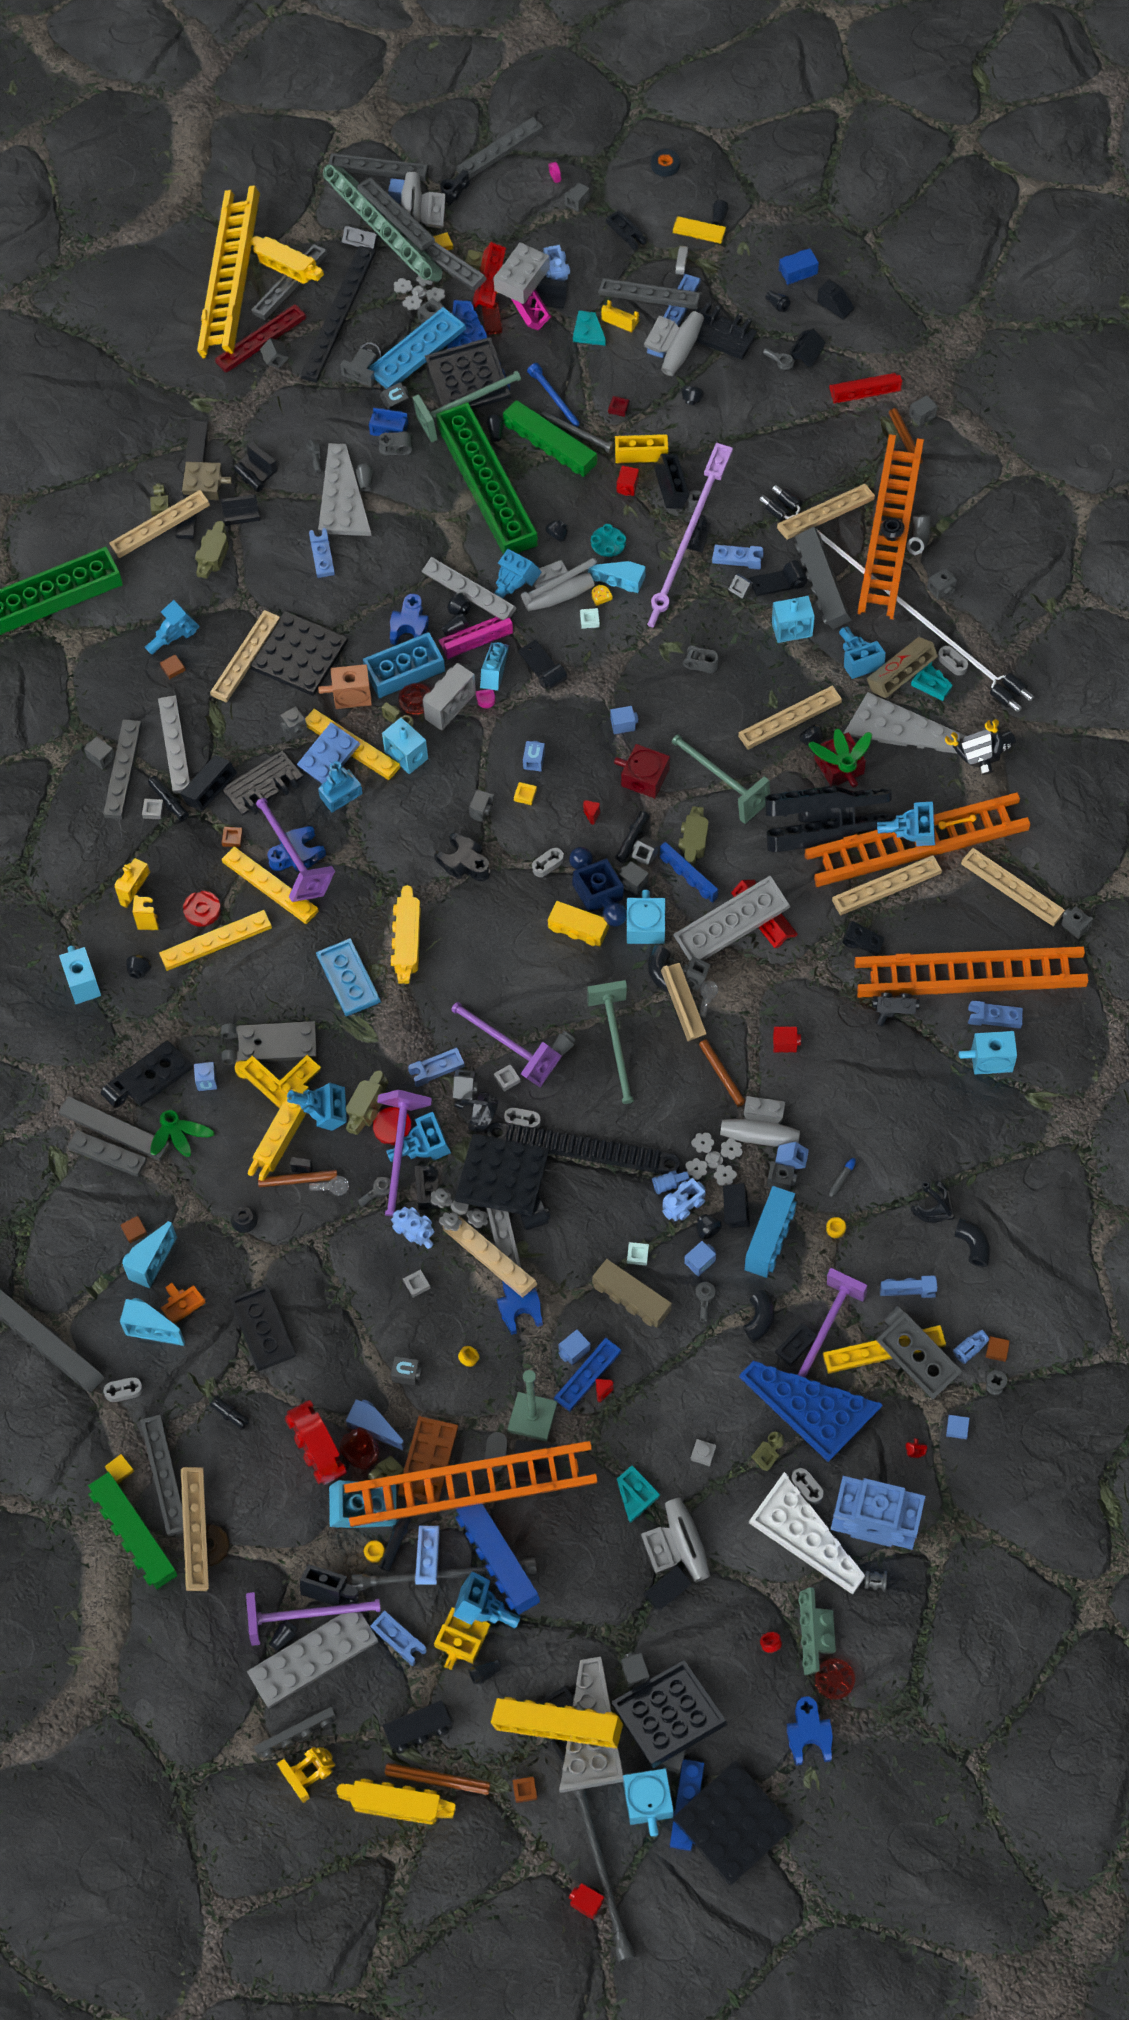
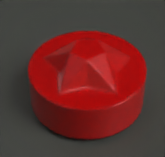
M768 1632L761 1637L760 1644L763 1651L772 1653L781 1648L782 1641L778 1633Z

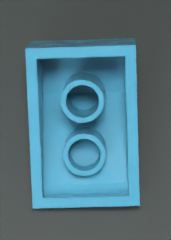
M171 1222L165 1223L134 1246L130 1253L125 1255L123 1267L129 1280L151 1288L177 1239Z
M138 1298L126 1299L120 1319L125 1335L185 1345L179 1327L143 1300Z
M338 1480L329 1486L330 1527L364 1528L396 1525L397 1519L351 1527L350 1517L366 1515L362 1491L345 1494L344 1484L355 1483L356 1481ZM391 1485L394 1508L396 1509V1485ZM383 1487L370 1489L374 1513L386 1511Z

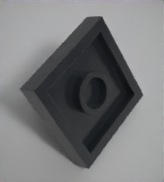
M516 1440L514 1454L557 1447V1445ZM548 1458L533 1460L537 1484L552 1482ZM528 1462L513 1464L515 1482L531 1484Z

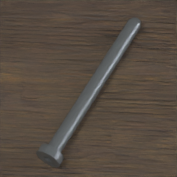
M547 412L541 413V417L605 448V452L609 454L613 452L615 442H606Z

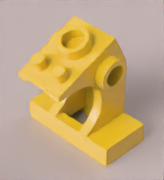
M316 1747L309 1749L305 1753L306 1758L293 1767H289L285 1759L277 1763L302 1803L310 1799L305 1788L319 1778L324 1779L332 1773L331 1769L335 1766V1763L332 1761V1754L327 1749ZM313 1763L317 1771L307 1778L302 1770Z

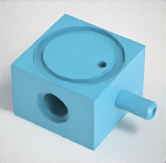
M809 596L773 602L772 626L777 643L813 636L815 616Z
M402 718L382 732L384 752L394 761L398 762L408 774H411L428 760L426 739Z
M649 890L642 891V898H627V944H665V898H650Z
M69 946L67 948L68 953L61 954L59 957L75 1004L100 997L101 993L85 947L76 950L74 946Z
M1014 1031L975 1033L971 1050L959 1051V1058H972L974 1074L1013 1072L1017 1058Z
M666 1768L623 1775L630 1825L648 1822L650 1836H658L657 1820L673 1817Z

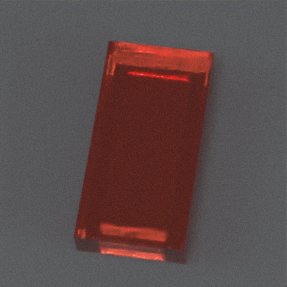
M498 302L494 303L492 309L481 305L486 334L502 333Z

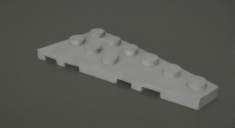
M329 443L318 528L319 534H322V529L326 528L327 534L371 536V530L346 444Z
M867 692L843 733L849 732L852 737H859L861 739L865 733L871 732L872 740H877L880 743L901 746L914 745L921 749H924V747L935 748L936 751L956 754L957 752L954 750L953 745H948L945 742L946 736L954 740L951 734L955 732L958 735L957 741L966 736Z
M601 1657L580 1660L573 1707L577 1710L585 1711V1709H592L602 1714L611 1712ZM567 1741L559 1789L560 1793L624 1782L618 1748Z

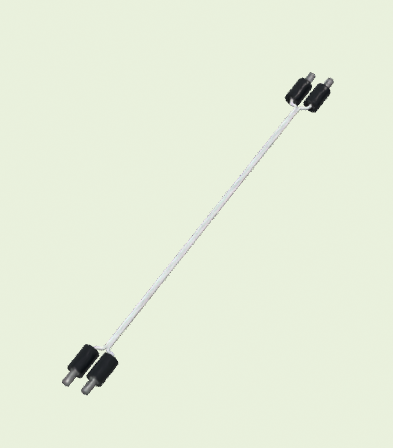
M774 485L772 490L779 495L778 499L793 512H796L797 515L800 512L802 501L788 489L782 490L777 485ZM765 495L760 497V500L767 505L766 510L782 522L795 516H789L790 511L775 499L769 500ZM818 531L825 543L864 574L865 568ZM871 575V579L878 580L876 577ZM884 590L887 594L890 595V591ZM897 595L896 601L994 681L990 694L1005 707L1011 706L1017 712L1022 708L1014 701L1015 696L999 683L996 684V680L1004 678L1002 683L1017 696L1023 695L1029 701L1034 698L1026 690L1028 686L1010 672L1006 676L996 677Z

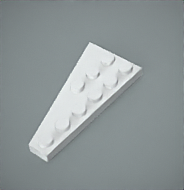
M784 1472L749 1523L842 1588L854 1594L865 1578V1575L853 1559L847 1555L839 1541L830 1533L825 1523L811 1505L806 1502L800 1494L801 1492L792 1484Z

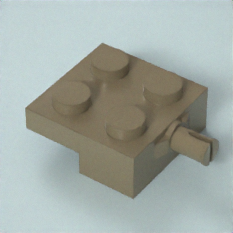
M186 462L182 487L183 495H192L201 490L207 500H219L221 484H232V477H222L221 463Z

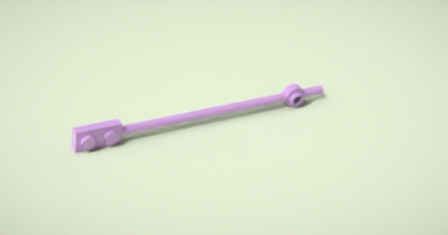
M719 443L715 444L704 471V475L708 476V479L661 592L655 594L651 599L653 612L647 624L650 627L655 626L660 612L666 611L669 607L667 594L714 480L721 481L733 452L732 447Z

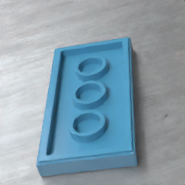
M351 938L316 952V956L345 1017L381 1003Z

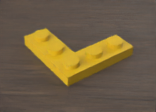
M306 1055L281 1080H278L257 1059L251 1056L238 1069L244 1077L280 1109L288 1092L291 1090L297 1092L301 1084L306 1085L321 1070V1067Z

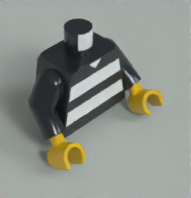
M997 719L992 721L993 725L988 720L985 723L986 730L962 737L960 741H957L958 735L955 732L951 734L954 740H951L948 736L945 738V742L948 745H953L954 750L967 764L980 767L982 775L993 772L991 763L1000 760V754L1004 747L1005 740L1000 729L997 728L999 725Z

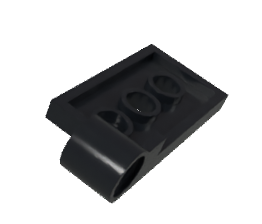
M166 1040L107 1083L101 1090V1095L114 1108L120 1107L127 1100L128 1095L141 1107L193 1069V1064ZM163 1062H168L171 1064L167 1068H163L160 1066V1064ZM148 1073H154L156 1075L152 1079H148L145 1077V1075Z

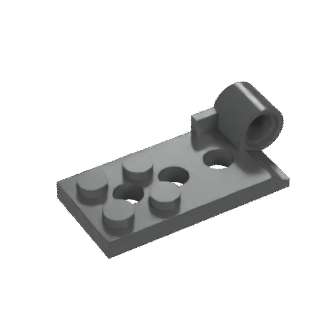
M898 1306L882 1320L888 1329L876 1341L932 1400L962 1372ZM901 1336L909 1337L910 1345L907 1347L901 1346L899 1338ZM917 1350L924 1353V1360L921 1362H917L913 1358V1353ZM930 1365H935L938 1368L939 1373L937 1376L932 1377L928 1374L927 1369Z

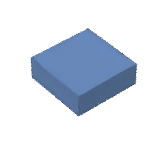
M949 1415L946 1436L967 1439L969 1418Z

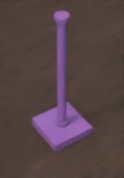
M266 798L259 799L256 802L257 807L261 808L300 871L289 895L290 900L296 902L323 897L335 870L332 866L307 870L268 807Z
M456 1002L452 1007L453 1013L460 1014L528 1060L529 1062L521 1075L538 1087L542 1086L562 1057V1055L544 1042L541 1043L533 1055L463 1008L461 1003Z
M402 1090L378 1095L377 1103L400 1108L388 1208L385 1211V1216L393 1217L396 1208L407 1110L412 1111L431 1106L432 1098Z
M830 1268L827 1274V1285L839 1290V1293L798 1373V1376L804 1378L846 1295L862 1302L867 1295L866 1284L833 1268Z
M246 1593L249 1636L252 1646L260 1645L259 1625H262V1622L371 1610L381 1612L380 1601L375 1599V1602L261 1614V1612L257 1611L255 1593Z

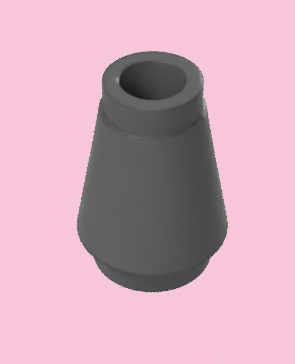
M360 464L356 470L360 490L369 491L371 489L373 469L369 464Z
M563 1031L562 1034L559 1033L552 1049L563 1056L574 1046L573 1043L576 1040L569 1033Z

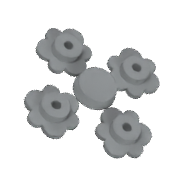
M419 275L416 281L421 286H415L413 289L410 280L400 278L398 282H394V291L397 293L405 294L407 291L412 290L413 295L411 297L407 296L406 300L403 301V306L407 307L408 310H418L421 306L420 304H422L421 299L426 295L428 300L434 298L437 302L445 298L444 289L434 287L432 290H427L424 286L433 284V281L424 280Z
M709 1133L696 1134V1138L691 1142L692 1146L696 1148L698 1153L703 1151L708 1154L705 1157V1161L695 1158L693 1161L686 1163L688 1175L692 1176L694 1180H699L707 1174L706 1168L708 1165L710 1168H717L714 1178L717 1179L718 1185H731L733 1180L736 1179L737 1173L732 1170L731 1166L725 1167L721 1164L723 1157L733 1160L735 1157L742 1155L741 1143L729 1138L721 1144L722 1150L720 1154L716 1151L711 1152L714 1140L711 1139Z
M439 1188L436 1192H431L432 1204L438 1205L440 1208L451 1205V1209L454 1212L450 1214L444 1213L440 1217L439 1223L444 1225L445 1230H459L462 1221L458 1219L457 1214H466L468 1223L473 1224L476 1228L487 1225L488 1214L479 1209L468 1211V1204L455 1202V1200L452 1202L450 1199L451 1194L446 1193L444 1189Z

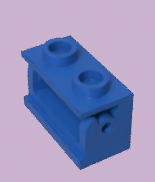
M810 248L779 259V271H781L787 285L818 274L819 262Z
M373 408L374 413H372L369 421L370 435L380 436L382 433L406 432L408 427L407 413L386 410L384 408Z

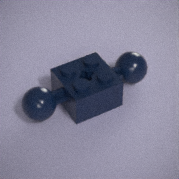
M585 847L573 849L569 855L570 865L575 869L573 871L572 885L588 912L604 907L603 918L607 924L613 927L622 925L627 918V911L622 904L616 902L623 900L624 886L609 861L604 859L592 864L593 856L590 850Z

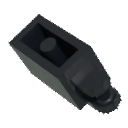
M310 1564L307 1565L300 1579V1594L302 1596L333 1606L359 1603V1590L357 1587L347 1584V1576Z

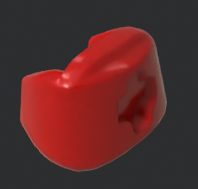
M914 1439V1443L907 1442L905 1444L907 1455L913 1458H920L926 1454L927 1445L918 1444L919 1439Z

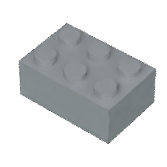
M520 242L494 276V291L524 304L549 271V255Z
M458 663L453 668H449L445 677L442 680H438L434 689L426 693L423 698L425 720L443 730L476 694L474 673Z

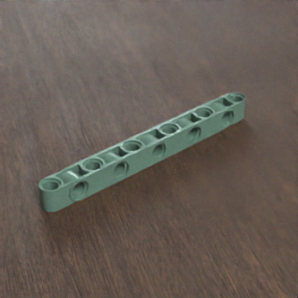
M325 166L323 170L324 178L413 271L424 280L433 282L441 280V268L425 250L421 251L357 190L359 183L339 166Z

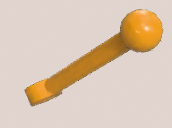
M973 814L967 818L946 823L941 821L938 827L945 829L946 826L962 822H974L977 818Z

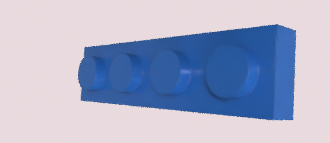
M666 842L660 846V858L662 861L669 863L678 875H682L691 887L697 888L703 898H708L712 903L718 898V889Z
M605 1338L558 1392L554 1400L571 1412L596 1383V1379H599L620 1355L621 1349Z
M683 1759L674 1815L700 1793L704 1763ZM673 1821L670 1848L691 1851L692 1842Z

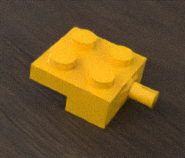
M136 858L131 863L124 865V874L115 883V890L120 905L125 908L129 906L134 895L137 894L150 874L148 864Z
M453 1607L434 1642L435 1648L449 1655L444 1665L449 1670H452L456 1659H463L474 1664L491 1626L486 1621L481 1622L477 1620L470 1625L453 1616L455 1610Z

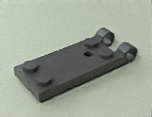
M315 1021L239 1026L224 1024L221 1026L222 1038H238L239 1052L234 1050L222 1052V1063L225 1065H233L238 1061H247L251 1056L259 1062L302 1060L306 1055L311 1059H317ZM256 1040H260L262 1042L260 1045L254 1044Z

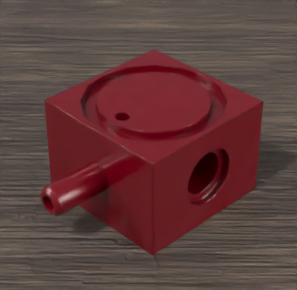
M848 732L843 735L847 741L849 753H851L856 743ZM834 738L819 744L837 755L834 747ZM815 754L814 759L830 786H837L846 781H849L853 788L858 786L855 778L863 775L865 771L866 760L863 756L856 761L857 768L854 771L843 772L838 768V765L824 761Z
M636 744L628 761L616 757L614 760V764L624 767L621 773V786L655 799L670 770V756Z

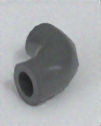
M930 515L913 516L912 536L907 543V550L912 555L921 554L928 545Z

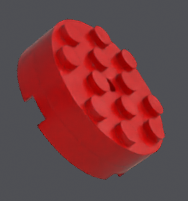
M307 1400L288 1410L285 1420L289 1428H293L295 1431L294 1441L299 1449L303 1448L305 1452L303 1458L307 1466L314 1468L313 1475L317 1483L326 1485L347 1474L344 1464L339 1459L340 1454L318 1412L315 1413L312 1402Z

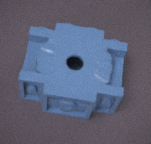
M843 1476L831 1530L850 1534L852 1538L889 1547L895 1545L913 1550L925 1496L905 1491V1488L870 1479L864 1478V1480Z

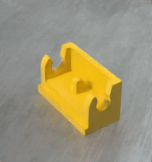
M607 300V306L603 305L602 321L629 332H633L640 321L639 312L635 311L634 315L613 307L612 302Z
M134 895L132 912L138 930H159V924L156 920L158 916L154 913V908L144 907V903L153 902L152 898Z

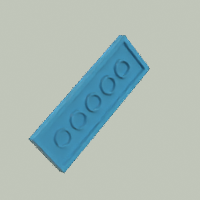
M442 307L368 369L374 371L375 380L388 389L405 380L426 362V355L439 352L464 332L466 326Z

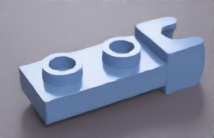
M326 528L322 529V535L319 537L315 536L314 532L310 530L309 536L317 578L335 575Z
M715 545L712 563L761 569V559L764 556L763 548L757 546L747 548Z
M971 1001L968 1010L976 1014L970 1015L968 1024L980 1026L985 1024L1012 1028L1022 1027L1023 1008L985 1004V1002Z
M454 1048L422 1062L418 1061L410 1064L408 1070L410 1075L419 1074L414 1077L415 1086L419 1087L429 1083L430 1080L463 1068L465 1064L458 1049Z
M922 1276L921 1280H916L915 1278H907L903 1281L886 1279L881 1281L880 1296L921 1294V1298L936 1297L935 1292H937L936 1276Z
M386 1611L370 1626L411 1666L416 1664L412 1656L413 1652L419 1651L423 1655L427 1653V1648Z

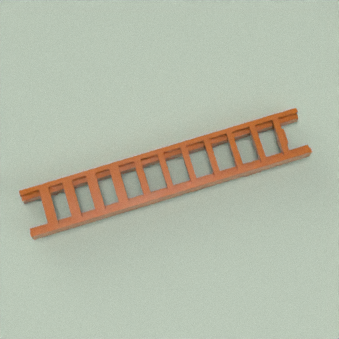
M889 434L858 614L861 615V612L865 613L868 602L888 605L886 616H890V619H893L924 439H917L915 452L909 453L895 451L896 435ZM894 460L913 464L912 467L893 465L891 462ZM889 474L910 477V481L890 479ZM889 488L908 491L907 495L886 493V490ZM884 502L905 505V510L884 507ZM882 516L903 519L905 530L898 540L888 541L884 536L879 535L880 526L883 522L881 521ZM877 544L898 547L897 553L876 550ZM874 559L894 561L895 567L875 565ZM875 573L893 576L892 582L871 579V575ZM869 588L890 591V597L869 594Z
M1013 793L935 814V826L939 825L941 821L946 823L967 818L973 814H979L985 829L976 831L971 821L963 822L967 834L958 836L954 825L946 826L950 838L940 841L935 830V845L916 846L915 848L905 850L900 837L897 838L895 832L878 834V830L805 849V859L809 860L822 856V862L826 871L815 874L814 877L816 887L924 859L932 855L935 856L1028 831L1030 821L1028 817L1015 821L1010 820L1005 807L1017 804L1020 800L1018 793ZM997 809L1002 824L993 826L988 811ZM893 837L898 852L887 855L882 840ZM875 842L880 857L869 860L864 845ZM857 847L863 862L851 864L846 849ZM840 852L845 866L834 869L828 854Z
M1084 947L912 955L905 953L890 956L855 957V968H871L872 970L870 971L871 984H858L857 998L881 996V992L892 993V996H900V993L925 995L1087 987L1088 974L1070 975L1068 958H1083L1085 951ZM1049 959H1060L1062 974L1051 975ZM1022 960L1024 977H1013L1011 961ZM1030 960H1041L1043 976H1032ZM1003 961L1005 978H993L991 962ZM985 962L987 978L974 979L973 963ZM966 963L968 979L955 980L953 964ZM935 964H947L949 980L936 981ZM915 965H928L930 981L917 982ZM896 966H909L911 982L898 983ZM877 967H890L892 983H879Z
M587 1441L344 1484L345 1494L362 1491L366 1515L350 1517V1526L355 1527L597 1484L596 1474L578 1477L577 1458H574V1453L592 1450L591 1443ZM568 1454L572 1478L557 1481L553 1457ZM548 1458L552 1482L537 1484L533 1460ZM528 1462L531 1486L516 1488L512 1464ZM507 1465L511 1489L496 1492L492 1468ZM487 1469L491 1493L475 1495L471 1471ZM466 1472L470 1496L455 1499L451 1475ZM445 1476L449 1500L436 1502L432 1478ZM424 1480L428 1504L415 1506L411 1482ZM403 1484L407 1508H394L391 1485ZM383 1487L386 1511L374 1513L370 1489Z

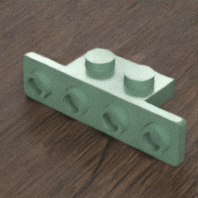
M809 1587L799 1592L804 1675H811L820 1670L819 1653L832 1654L836 1652L833 1610L816 1608L815 1590Z

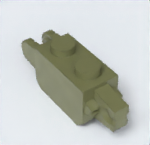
M221 521L215 522L213 529L208 530L206 536L202 537L201 548L197 550L195 560L198 562L197 577L207 579L212 571L216 572L221 569L229 548L225 524Z
M692 806L690 815L686 817V822H682L681 833H684V836L679 839L678 849H682L681 856L693 867L695 866L696 858L700 859L704 856L709 823L703 816V808Z
M382 1071L374 1072L369 1081L364 1080L360 1082L346 1106V1111L350 1116L346 1126V1130L349 1133L358 1135L364 1126L370 1127L373 1120L376 1119L377 1113L382 1106L381 1103H377L378 1095L386 1093L385 1090L389 1083Z

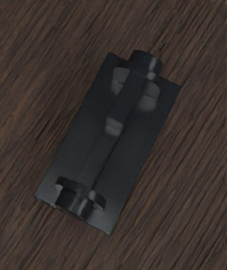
M700 515L686 549L703 552L711 523L707 522L706 516Z

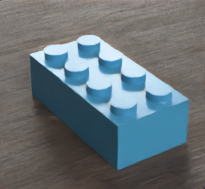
M429 632L363 659V664H367L369 680L378 698L445 672L444 659Z
M772 1186L746 1254L745 1271L765 1278L768 1277L769 1272L773 1273L777 1262V1255H780L783 1247V1239L787 1237L790 1228V1220H793L796 1212L797 1201H794L795 1193Z

